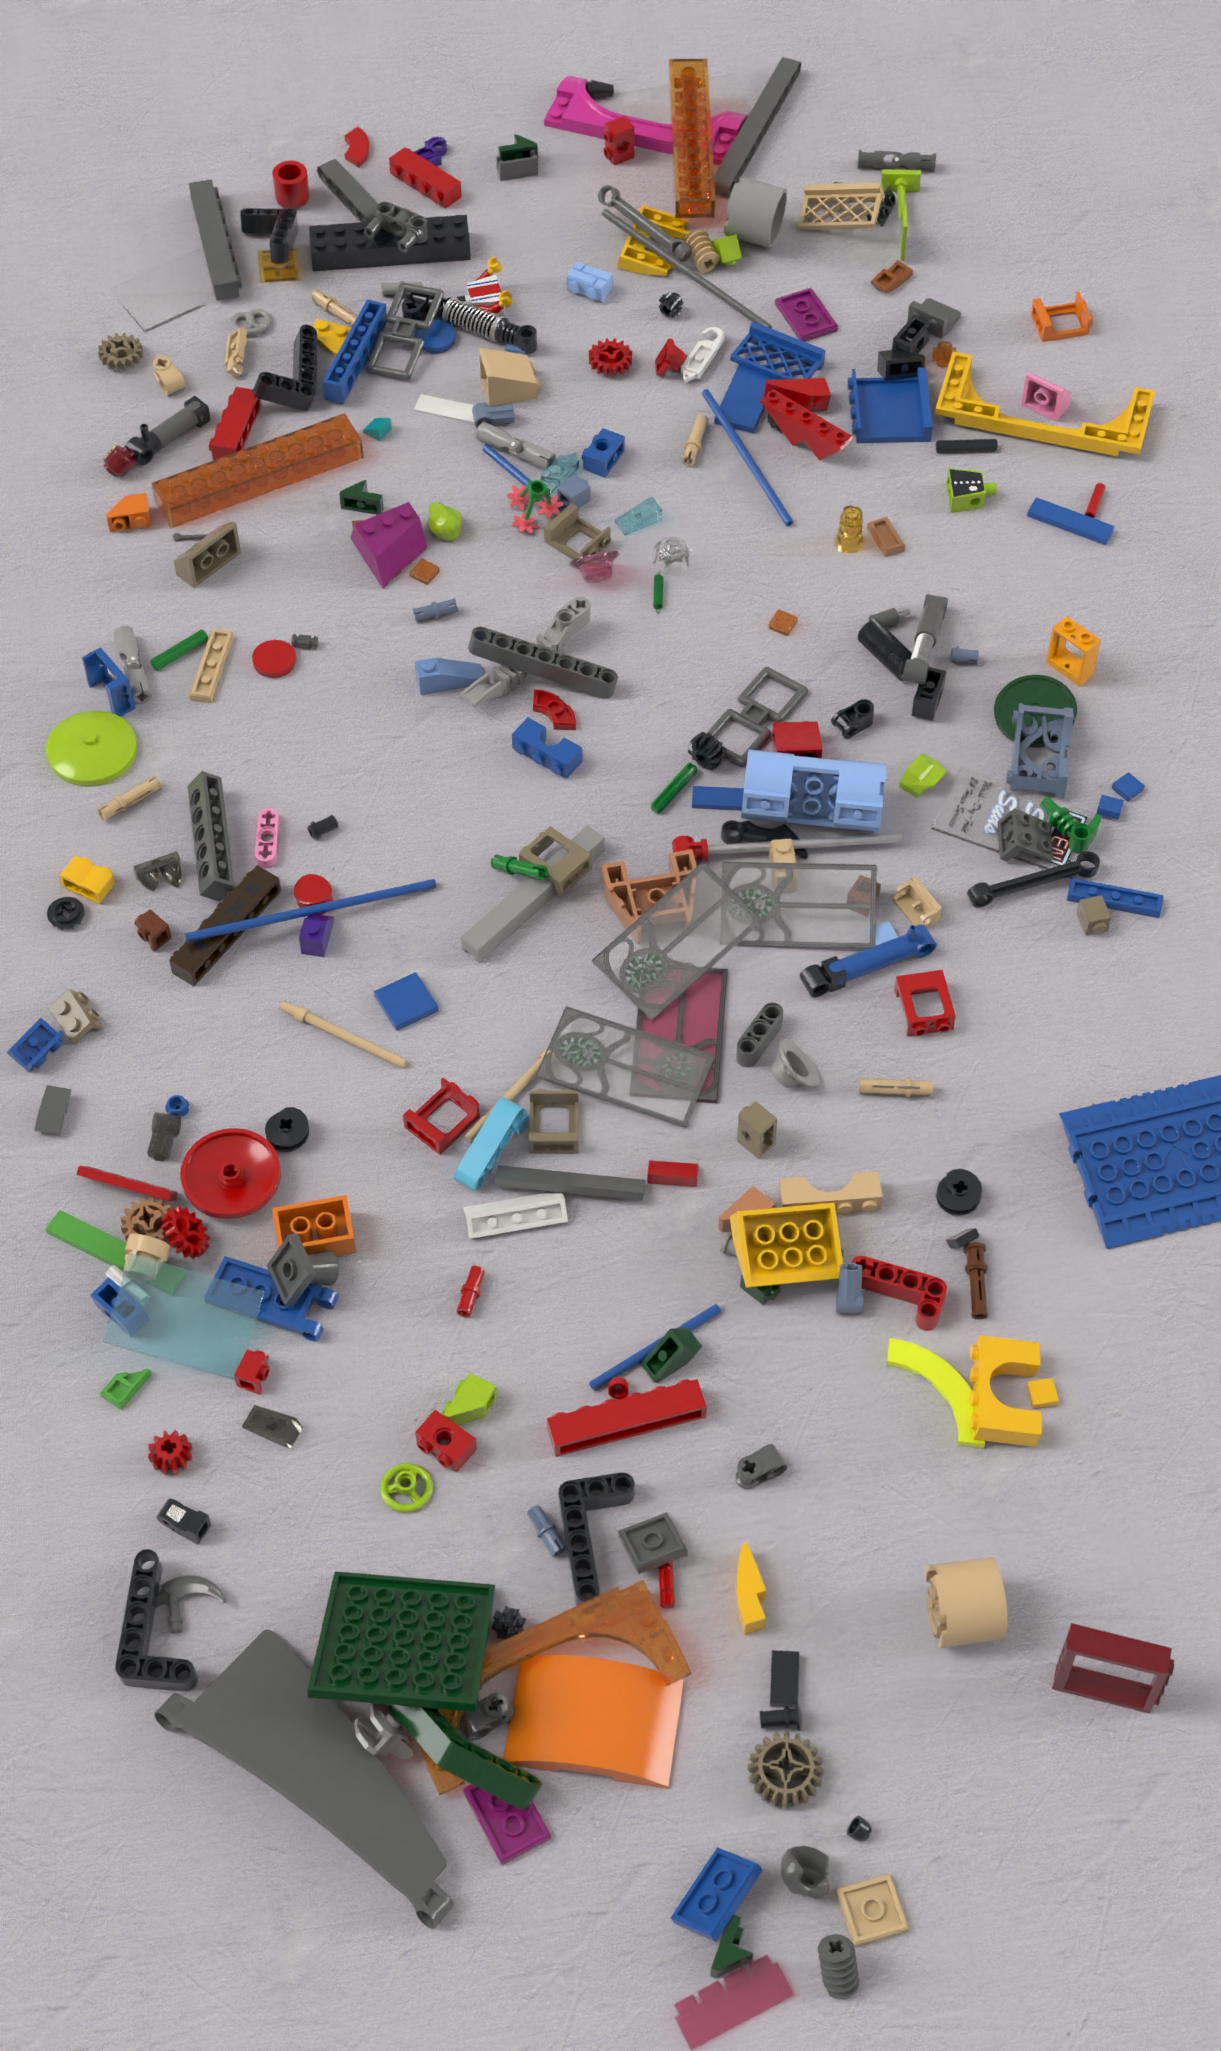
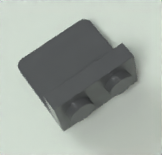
M927 298L922 304L915 301L911 302L907 322L913 315L931 322L930 334L943 339L960 319L961 312L934 299Z

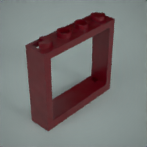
M1071 1623L1056 1665L1052 1689L1150 1714L1153 1706L1159 1705L1165 1686L1168 1685L1169 1678L1173 1674L1174 1660L1170 1659L1172 1648ZM1076 1655L1151 1673L1154 1676L1150 1685L1073 1666Z

